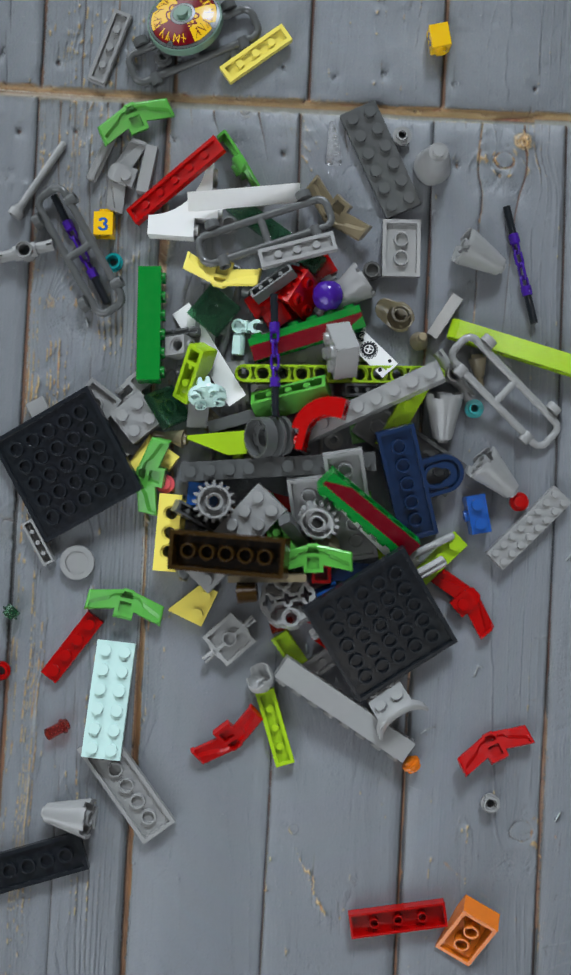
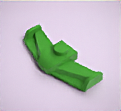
M167 98L130 102L97 128L105 147H107L127 130H129L131 136H134L149 129L147 121L175 118V115Z
M223 130L217 135V139L219 142L224 143L232 155L233 166H231L234 175L236 177L239 176L242 181L247 179L251 187L260 186L246 159L227 131Z
M152 437L136 469V474L144 489L137 492L139 512L154 516L158 515L156 487H164L167 468L160 467L172 440Z
M307 543L304 546L290 549L289 570L303 566L304 573H323V565L353 572V556L351 551L323 546L318 543Z
M126 588L89 589L84 609H114L112 617L130 621L134 613L160 627L164 606L136 593L134 590Z

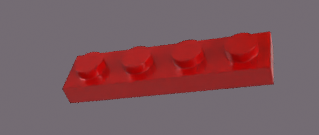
M89 610L41 672L54 683H57L104 621Z

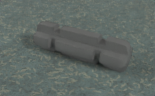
M192 326L190 328H178L174 331L173 329L167 330L166 337L186 334L193 338L200 337L201 328Z

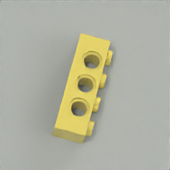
M159 493L153 570L178 571L167 569L168 557L164 554V549L169 546V537L166 535L168 527L185 529V518L177 514L176 518L171 519L167 515L175 500L187 502V499H184V495Z

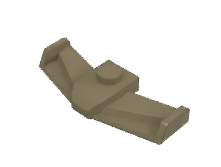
M316 175L306 189L310 190L312 197L323 196L329 200L335 214V222L332 227L357 241L363 239L372 229L371 225L349 214L353 207L340 194H337L334 199L332 198L319 175ZM314 204L322 220L326 222L327 215L323 205Z

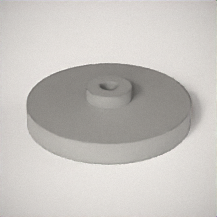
M81 545L67 548L60 557L62 572L73 580L88 577L95 566L93 553L87 547Z

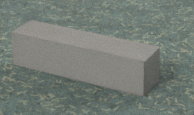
M146 144L136 188L137 194L144 195L151 189L159 154L158 146Z
M454 293L450 296L427 331L428 337L434 341L437 340L462 302V298Z
M33 519L22 523L21 525L43 566L56 561L48 543L44 542Z

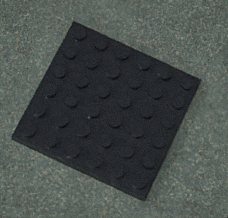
M85 386L0 436V460L45 543L144 489L90 386Z
M403 545L301 607L359 703L458 642Z

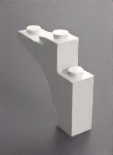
M215 163L205 170L202 181L196 191L217 190V188H214V182L218 181L219 170L215 168ZM187 200L171 211L148 215L147 234L150 239L195 242V236L199 235V224L196 223L204 224L207 220L213 218L223 219V209L188 212Z

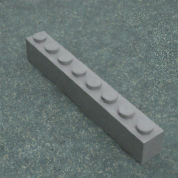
M437 360L349 400L350 405L346 421L330 417L318 421L311 431L308 445L447 382L440 364Z
M288 654L285 655L275 670L274 677H276L275 681L283 687L288 685L292 688L291 692L300 698L304 696L308 699L307 702L314 708L319 706L324 710L323 713L331 719L333 717L338 719L342 727L347 730L351 728L356 731L355 735L360 739L365 740L366 738L371 741L370 745L378 751L382 749L387 752L386 755L395 762L399 760L403 763L416 743L412 738L391 724L385 730L383 740H380L377 735L378 719L371 710Z

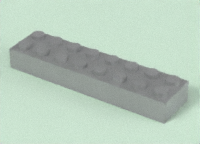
M551 486L485 553L500 569L504 570L571 504V501L556 486Z

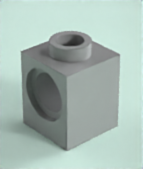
M186 334L165 337V356L173 360L184 359L189 343H195V339Z

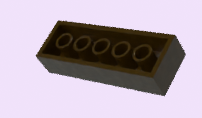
M170 529L167 569L283 580L288 578L291 538Z

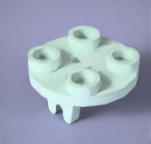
M209 376L205 377V381L199 377L197 385L188 392V400L191 404L195 405L197 410H205L215 406L222 407L225 405L227 398L226 390L220 385L212 384Z

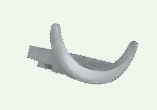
M399 679L366 699L378 719L377 735L380 740H383L387 727L399 716L413 710H429L425 703L410 698Z

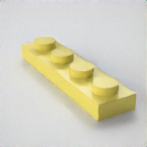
M281 23L219 67L220 71L229 84L232 85L292 43V37Z

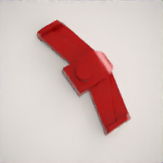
M443 569L430 581L453 597L449 604L462 618L468 614L480 639H483L493 630L494 625L480 599V594L474 587H470L446 569Z
M250 704L234 725L227 719L213 730L215 739L195 748H190L191 753L202 764H205L237 750L263 720L260 712Z
M526 725L489 731L483 734L478 741L457 758L458 764L465 777H467L486 759L493 765L509 757L506 749L534 744L535 741Z

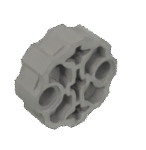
M308 581L289 582L286 586H280L279 582H265L263 584L259 606L272 626L291 631L299 629L305 622H309L301 608V604L303 606L307 604L304 598L305 591L309 595V602L316 599L314 588L311 587ZM287 597L290 598V604L285 602ZM268 599L271 602V611L267 608ZM291 615L297 617L296 622L293 624L287 622V618Z

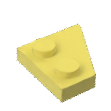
M199 585L171 606L168 611L202 627L218 591L213 589L210 593H207Z

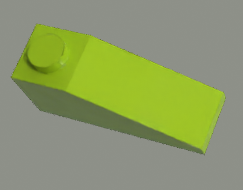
M204 342L189 343L172 395L174 398L186 405L190 403L188 400L189 390L197 385L199 377L203 381L205 380V377L212 369L218 350Z
M245 430L187 435L188 440L232 456V459H242L244 455L248 454L244 442Z

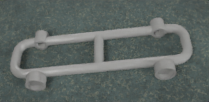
M487 333L481 338L475 334L463 335L449 350V361L454 367L452 373L459 379L464 377L520 434L517 439L523 445L529 444L535 449H544L549 446L560 433L561 426L556 416L562 411L561 408L553 401H549L545 406L491 350L497 344L492 336ZM473 342L510 380L495 398L469 372L468 368L458 361L456 354L465 343ZM515 387L553 425L551 433L541 442L536 441L534 436L500 404Z

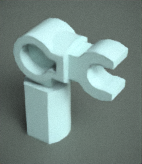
M239 318L233 320L231 328L235 334L232 338L231 355H245L246 336L244 334L250 332L254 334L262 333V331L256 330V325L263 324V321L255 319L251 322L250 320Z

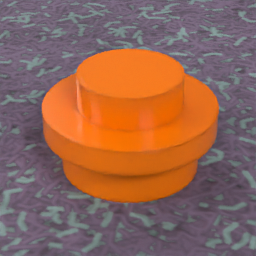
M408 756L402 764L403 770L409 774L415 773L421 767L418 756Z

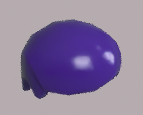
M322 281L313 289L312 299L315 306L320 310L337 309L343 300V291L341 286L335 281Z

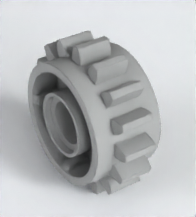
M212 480L211 485H209L205 481L204 487L198 486L199 492H193L196 496V499L191 500V502L196 503L193 510L199 511L198 517L204 516L203 521H207L210 518L211 523H215L217 518L221 522L222 516L228 518L227 512L233 511L231 504L235 503V501L231 500V497L234 494L228 492L229 486L222 487L223 482H219L216 485V481ZM211 496H215L218 499V504L215 507H211L208 503Z
M315 498L313 502L308 500L306 505L301 507V511L297 516L300 518L297 522L301 525L300 530L304 531L306 536L313 538V540L320 539L323 541L326 537L330 539L332 534H336L337 528L341 524L339 522L341 515L337 514L338 510L332 506V502L328 503L325 499L318 500Z

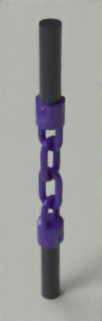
M54 194L51 196V199L63 221L62 225L69 238L78 248L82 244L78 238L72 219H69L58 194ZM74 231L75 235L71 236L70 232ZM86 251L87 259L83 260L81 255L79 258L86 266V273L89 279L92 280L103 304L107 305L111 301L99 279L96 268L90 263V257Z
M508 205L503 207L509 232V243L512 245L513 256L519 274L522 297L525 299L530 324L538 323L532 299L533 293L526 274L523 254L520 251L519 234L516 232L511 207ZM520 254L521 262L518 263L516 255Z
M272 293L270 294L271 322H269L270 342L272 343V354L270 355L272 377H270L272 417H279L281 377H278V370L280 368L278 342L280 340V322H278V294ZM273 334H277V340L273 339ZM273 357L277 358V366H273Z

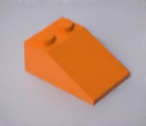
M465 895L456 906L447 922L448 927H445L435 947L463 964L470 966L498 932L500 914L470 896Z

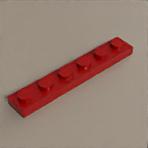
M214 135L126 209L135 224L140 226L148 219V215H153L223 156L226 150Z

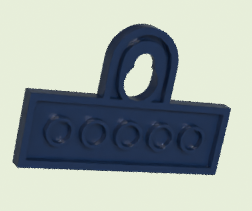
M414 423L375 432L394 517L418 536L419 539L438 534L431 497L451 492L459 487L464 477V468L461 462L450 454H438L422 459ZM434 467L447 468L450 471V476L438 484L428 483L426 477L428 471Z

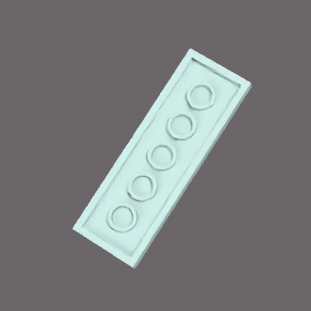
M97 640L81 757L121 761L136 652L135 643Z

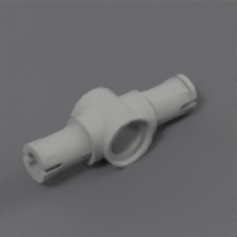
M53 239L41 242L20 241L12 249L0 252V264L14 260L16 262L22 260L31 262L39 254L55 251ZM25 248H29V253L22 255V251Z
M443 348L432 355L445 371L447 383L451 384L454 389L457 388L459 392L464 393L465 402L476 395L464 377L457 380L450 377V371H453L454 367Z

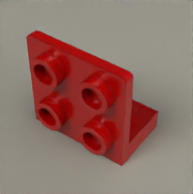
M292 264L291 266L298 277L278 290L276 294H278L279 302L289 305L302 321H306V318L311 315L315 308L312 295L318 281L308 269Z

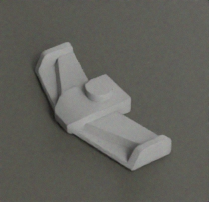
M132 138L117 161L110 166L107 174L109 180L106 209L121 216H124L126 187L133 189L139 173L138 169H135L134 166L144 153L146 144H148L136 138Z

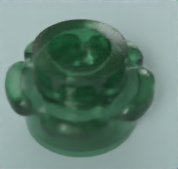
M10 603L6 607L3 606L4 611L2 613L10 620L13 618L17 620L16 617L20 612Z

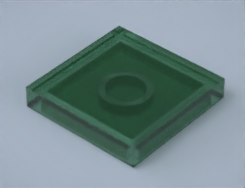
M210 284L188 310L187 314L217 338L241 310V307L218 288Z
M173 385L144 396L162 430L187 421L188 411L185 405L172 396L174 392Z

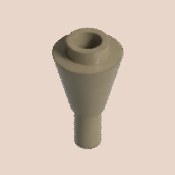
M415 332L411 335L410 345L413 349L421 351L428 346L429 340L425 332Z
M483 353L472 354L471 358L468 359L474 377L484 386L483 376L485 374L487 356L483 357Z
M155 430L153 433V437L172 440L171 443L180 448H184L189 442L187 439L189 434H187L186 430L166 432Z

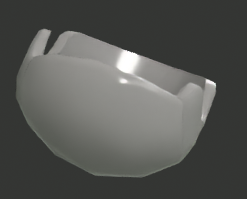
M264 662L255 664L250 668V678H246L248 688L256 694L265 693L270 690L274 683V672Z

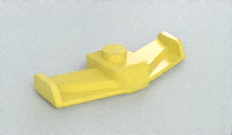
M189 251L183 265L184 270L210 282L213 287L221 289L228 286H256L260 282L262 268L234 269L233 262H230L231 267L226 270H221L219 266L206 267L197 256Z

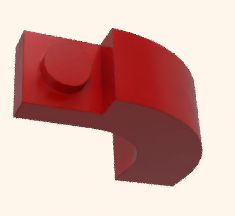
M327 396L315 399L305 405L299 411L292 424V428L299 430L294 436V449L307 452L311 431L318 421L329 417L346 421L350 401L345 398Z

